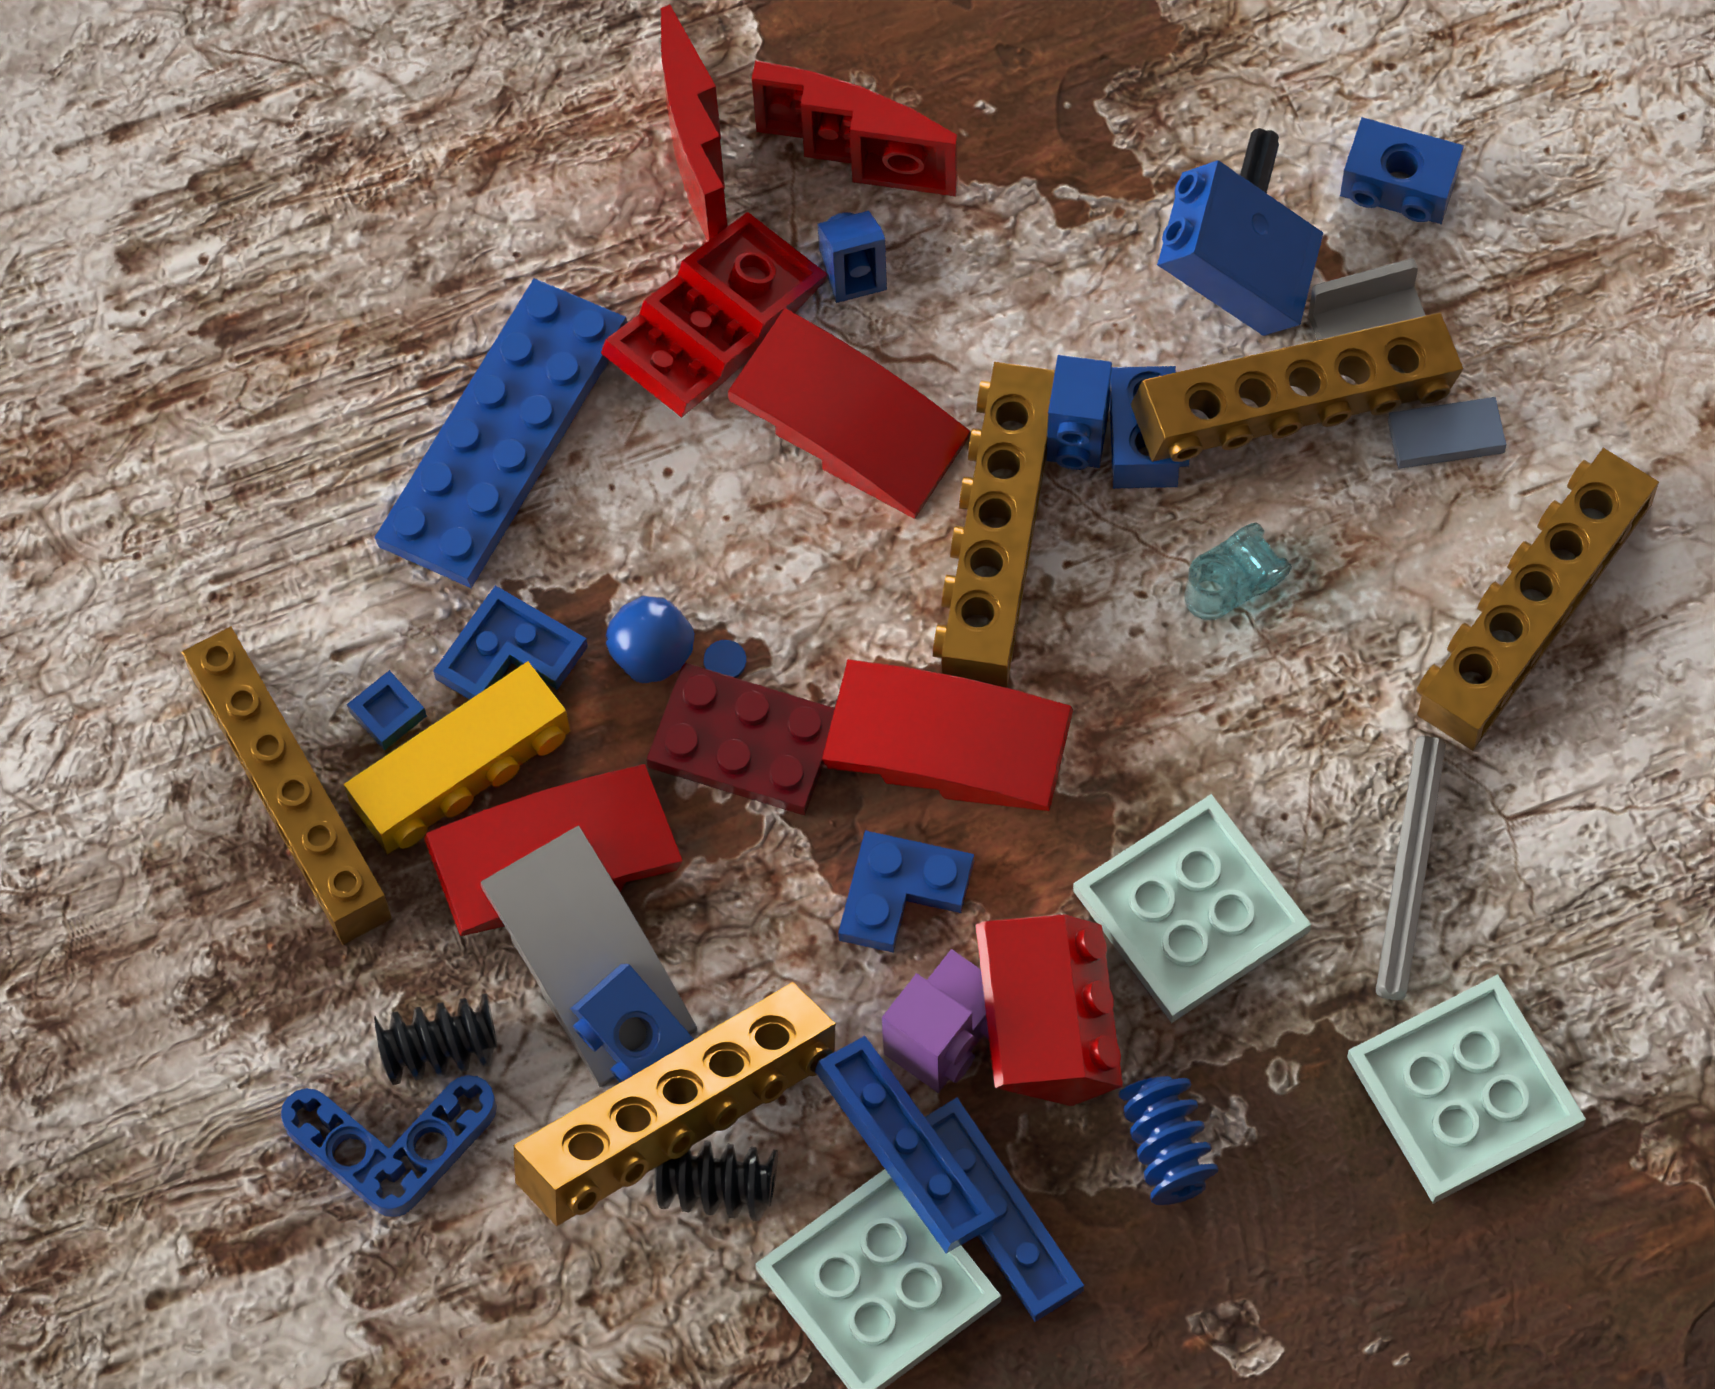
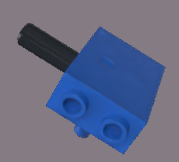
M1257 128L1250 134L1240 175L1219 160L1182 172L1175 187V200L1170 219L1163 232V245L1157 266L1265 336L1301 324L1323 232L1267 194L1279 147V136L1273 130Z

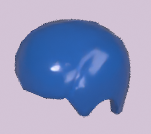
M641 596L622 606L609 622L606 631V646L610 656L634 681L650 683L662 681L681 669L692 653L695 633L692 625L672 602L663 597Z

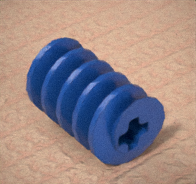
M1170 1076L1148 1078L1126 1086L1119 1091L1118 1095L1119 1098L1127 1102L1124 1106V1115L1128 1121L1134 1123L1130 1128V1135L1133 1141L1141 1144L1137 1149V1157L1139 1162L1148 1165L1144 1170V1180L1148 1185L1155 1187L1150 1193V1199L1156 1205L1177 1204L1196 1197L1205 1191V1181L1217 1174L1219 1170L1218 1166L1213 1163L1199 1164L1198 1159L1211 1152L1212 1147L1208 1142H1192L1191 1138L1204 1131L1205 1125L1202 1121L1185 1120V1116L1198 1108L1196 1100H1179L1178 1095L1191 1088V1081L1187 1078L1172 1079Z

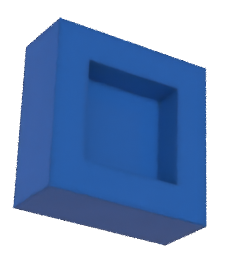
M390 670L347 704L349 713L384 751L427 717L425 708Z

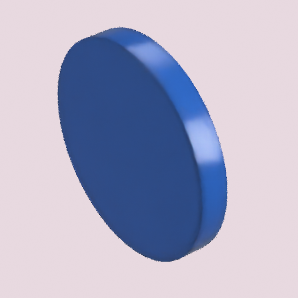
M720 640L714 642L707 648L704 654L705 669L734 678L739 677L745 670L747 663L745 651L734 641Z

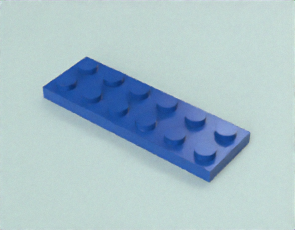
M533 278L374 538L378 547L472 588L609 360L601 354L605 339L628 323L626 317Z

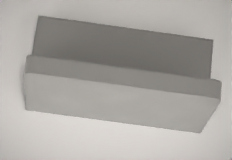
M1411 258L1314 285L1311 292L1308 317L1317 340L1426 316L1415 289L1418 271L1415 260Z

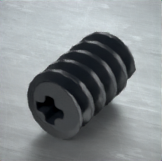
M487 993L481 995L478 1012L473 1011L466 998H461L458 1002L457 1014L453 1017L443 1002L436 1004L435 1016L432 1021L428 1020L421 1007H415L411 1025H406L399 1012L395 1011L391 1013L389 1029L384 1030L376 1016H374L376 1037L383 1069L393 1085L401 1083L404 1066H407L416 1081L424 1078L426 1062H430L438 1076L445 1075L450 1057L453 1058L461 1072L469 1069L471 1053H475L483 1067L490 1066L493 1050L498 1048Z
M705 1140L697 1156L691 1155V1150L689 1149L683 1156L669 1159L655 1168L654 1188L658 1206L660 1209H668L676 1194H678L682 1211L691 1212L697 1200L701 1197L705 1214L714 1215L721 1201L724 1200L728 1217L735 1219L738 1217L744 1204L747 1203L751 1220L758 1222L761 1220L767 1207L771 1206L777 1174L778 1150L773 1149L766 1165H762L759 1161L757 1148L751 1146L743 1162L737 1161L734 1144L728 1143L720 1159L714 1158L711 1141Z

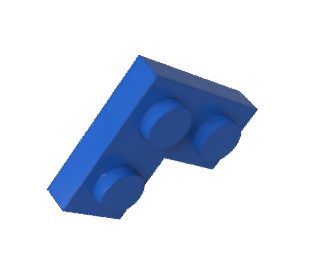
M495 585L433 672L437 681L470 700L499 681L511 664L520 667L529 661L542 680L558 690L588 648L587 639Z
M865 830L838 932L839 941L894 953L906 902L962 913L974 865V854Z

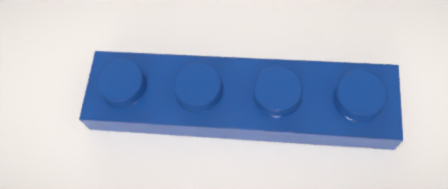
M866 1036L818 1061L815 1073L946 1254L993 1227L997 1216Z
M956 1097L925 1117L997 1216L993 1227L978 1235V1238L1034 1322L1084 1292V1284L959 1099Z

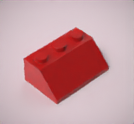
M1066 914L983 921L976 924L995 1088L1074 1106L1123 1087L1120 1066L1121 1053L1117 1043L1113 1013L1114 999L1110 990L1106 959L1107 945L1103 936L1102 925Z

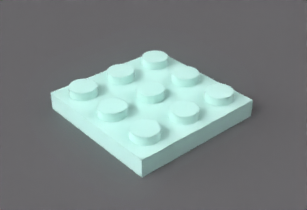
M1212 794L1082 877L1073 885V892L1096 923L1102 925L1105 935L1171 1023L1309 933L1311 928L1309 920Z
M1498 974L1348 1050L1347 1058L1433 1204L1583 1127L1586 1118Z
M885 1169L755 1263L758 1273L848 1389H885L1001 1302L1000 1293L962 1245L947 1254L944 1252Z

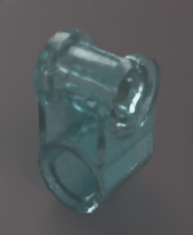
M1255 522L1242 527L1226 541L1199 555L1192 561L1188 571L1184 600L1188 610L1194 616L1204 620L1221 618L1251 598L1270 591L1289 574L1292 568L1290 562L1286 558H1279L1263 538L1265 532L1259 523ZM1213 581L1218 583L1223 589L1209 591L1200 586L1199 583Z

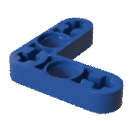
M472 1075L458 1077L438 1095L390 1148L385 1146L325 1094L316 1089L305 1088L297 1090L288 1096L282 1105L281 1118L290 1138L378 1213L388 1217H398L412 1210L484 1132L496 1115L497 1105L492 1088L486 1080ZM477 1093L480 1094L479 1102L482 1110L477 1114L470 1109L465 1111L456 1121L459 1130L462 1131L459 1136H456L449 1124L439 1117L445 1114L451 1123L461 1111L458 1098L464 1094L471 1099ZM316 1107H319L317 1110L318 1117L321 1123L331 1131L325 1140L321 1132L309 1123L303 1124L300 1128L298 1127L300 1124L296 1114L298 1110L304 1108L306 1111L311 1112ZM435 1132L447 1139V1148L436 1159H423L415 1152L416 1143L424 1134ZM357 1139L366 1146V1154L357 1165L343 1166L336 1162L334 1158L335 1150L344 1140ZM324 1141L322 1147H318V1146H317V1145L321 1144V1143ZM403 1156H407L412 1166L422 1172L423 1175L417 1178L411 1169L401 1182L405 1192L404 1195L398 1198L390 1194L385 1199H382L384 1192L380 1183L384 1179H388L393 1183L396 1182L406 1172L405 1165L400 1159Z

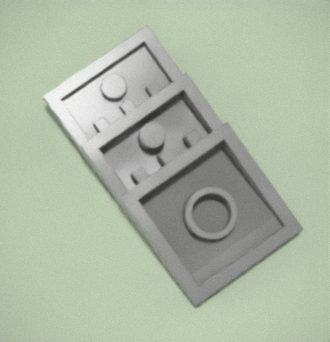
M579 825L480 882L482 890L510 933L512 943L540 986L544 999L599 1087L616 1078L610 1071V1068L616 1062L602 1046L595 1052L577 1034L573 1025L579 1019L570 1008L620 964L631 965L689 1034L697 1031L695 1022L659 958ZM637 1017L627 1019L619 1030L621 1044L628 1050H634L643 1044L646 1038L645 1025Z

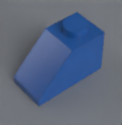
M870 211L857 214L851 212L839 213L832 216L826 222L818 223L819 250L836 303L887 290L885 237L883 230Z

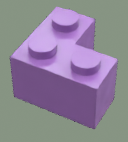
M952 949L927 980L916 973L882 1016L884 1055L937 1093L941 1091L949 1079L957 1083L964 1076L975 1058V1055L971 1053L973 1048L983 1036L989 1039L981 969Z

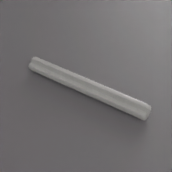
M1420 736L1416 739L1376 985V994L1385 999L1403 1000L1408 989L1446 747L1444 740L1437 737Z

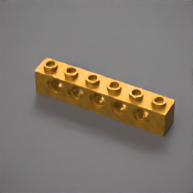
M1440 312L1145 379L1142 381L1130 405L1152 462L1167 458L1180 462L1197 456L1202 450L1222 446L1224 450H1233L1246 445L1253 438L1271 434L1273 438H1284L1298 432L1304 426L1321 423L1324 427L1335 426L1345 422L1352 415L1370 411L1372 415H1383L1395 410L1403 403L1419 400L1421 404L1434 403L1445 398L1451 392L1450 389L1464 368ZM1390 364L1399 366L1405 373L1394 370ZM1341 375L1350 377L1357 385L1346 382ZM1291 386L1302 389L1307 396L1297 394ZM1241 398L1252 400L1258 408L1246 405ZM1190 409L1203 412L1208 419H1201L1195 416Z
M994 362L991 381L981 380L976 412L985 413L982 429L972 428L968 460L976 461L974 477H963L959 509L967 510L965 527L955 525L951 543L950 558H956L959 561L956 576L946 574L941 606L950 608L947 625L937 624L933 644V657L942 658V674L1006 688L1008 686L1047 459L1048 410L1055 370ZM1006 421H1017L1022 423L1024 427L1011 431L1002 428L1000 425ZM998 469H1009L1015 472L1016 475L1008 479H999L991 473ZM991 517H999L1008 523L1000 528H991L982 522ZM981 566H991L996 568L999 573L993 577L986 578L978 576L974 573V570ZM974 615H982L991 622L983 627H972L965 620Z
M1604 447L1592 463L1583 460L1567 484V488L1572 491L1562 504L1554 500L1542 515L1537 525V528L1542 531L1533 544L1523 541L1515 551L1507 566L1512 571L1502 585L1494 581L1483 595L1477 607L1482 613L1472 627L1467 623H1463L1456 631L1447 647V651L1452 653L1441 668L1433 664L1422 678L1416 690L1417 693L1422 695L1417 716L1474 751L1652 506L1659 481ZM1588 508L1599 510L1604 514L1605 518L1591 519L1582 510ZM1555 549H1566L1572 552L1576 558L1562 560L1556 557L1552 551ZM1534 589L1544 594L1546 599L1543 601H1532L1527 599L1522 594V591ZM1497 630L1508 631L1517 640L1510 643L1500 642L1491 633ZM1469 671L1477 672L1486 679V682L1477 685L1470 684L1461 677V674Z
M232 626L182 651L193 681L342 945L391 920L392 916L383 891Z
M792 982L513 1145L515 1183L556 1226H559L575 1215H583L593 1209L599 1201L622 1187L636 1184L647 1172L669 1159L683 1156L694 1144L714 1132L728 1129L738 1118L761 1104L775 1101L786 1089L808 1076H816L815 1069L818 1061L835 1052L836 1023Z

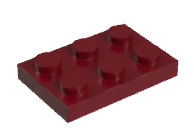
M684 663L646 759L647 766L660 772L805 816L824 765L822 757L835 708Z

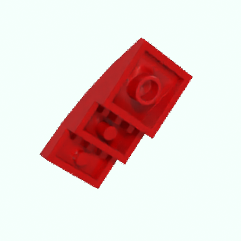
M669 4L661 8V58L674 153L689 203L706 240L709 241L728 226L716 85Z
M755 60L752 74L756 132L803 138L804 157L851 163L853 183L956 197L958 188L957 134L914 109L862 86L810 70Z
M747 211L682 260L678 274L644 299L640 313L605 339L601 354L682 418L751 358L785 308L796 313L825 282L828 274Z
M786 308L782 311L728 390L730 402L775 425V432L778 437L821 459L824 471L913 519H916L971 436V431L892 372L836 336Z
M848 659L822 760L828 769L879 774L886 784L939 790L943 799L1050 811L1073 708L1071 705L967 678L903 666Z
M642 764L595 775L539 791L480 811L427 832L424 840L459 935L465 936L505 927L482 890L480 882L578 825L619 892H621L626 882L677 871L683 860L646 765Z

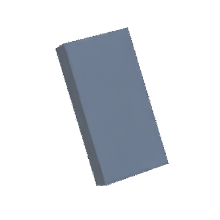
M1496 397L1389 412L1388 425L1398 469L1505 453L1507 444Z

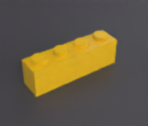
M527 661L344 783L350 805L387 855L398 847L402 849L408 848L421 840L426 834L428 827L444 816L454 817L466 810L473 802L475 795L490 785L496 787L508 782L517 774L520 765L535 755H547L558 748L564 741L565 735L570 732L567 712L529 661Z

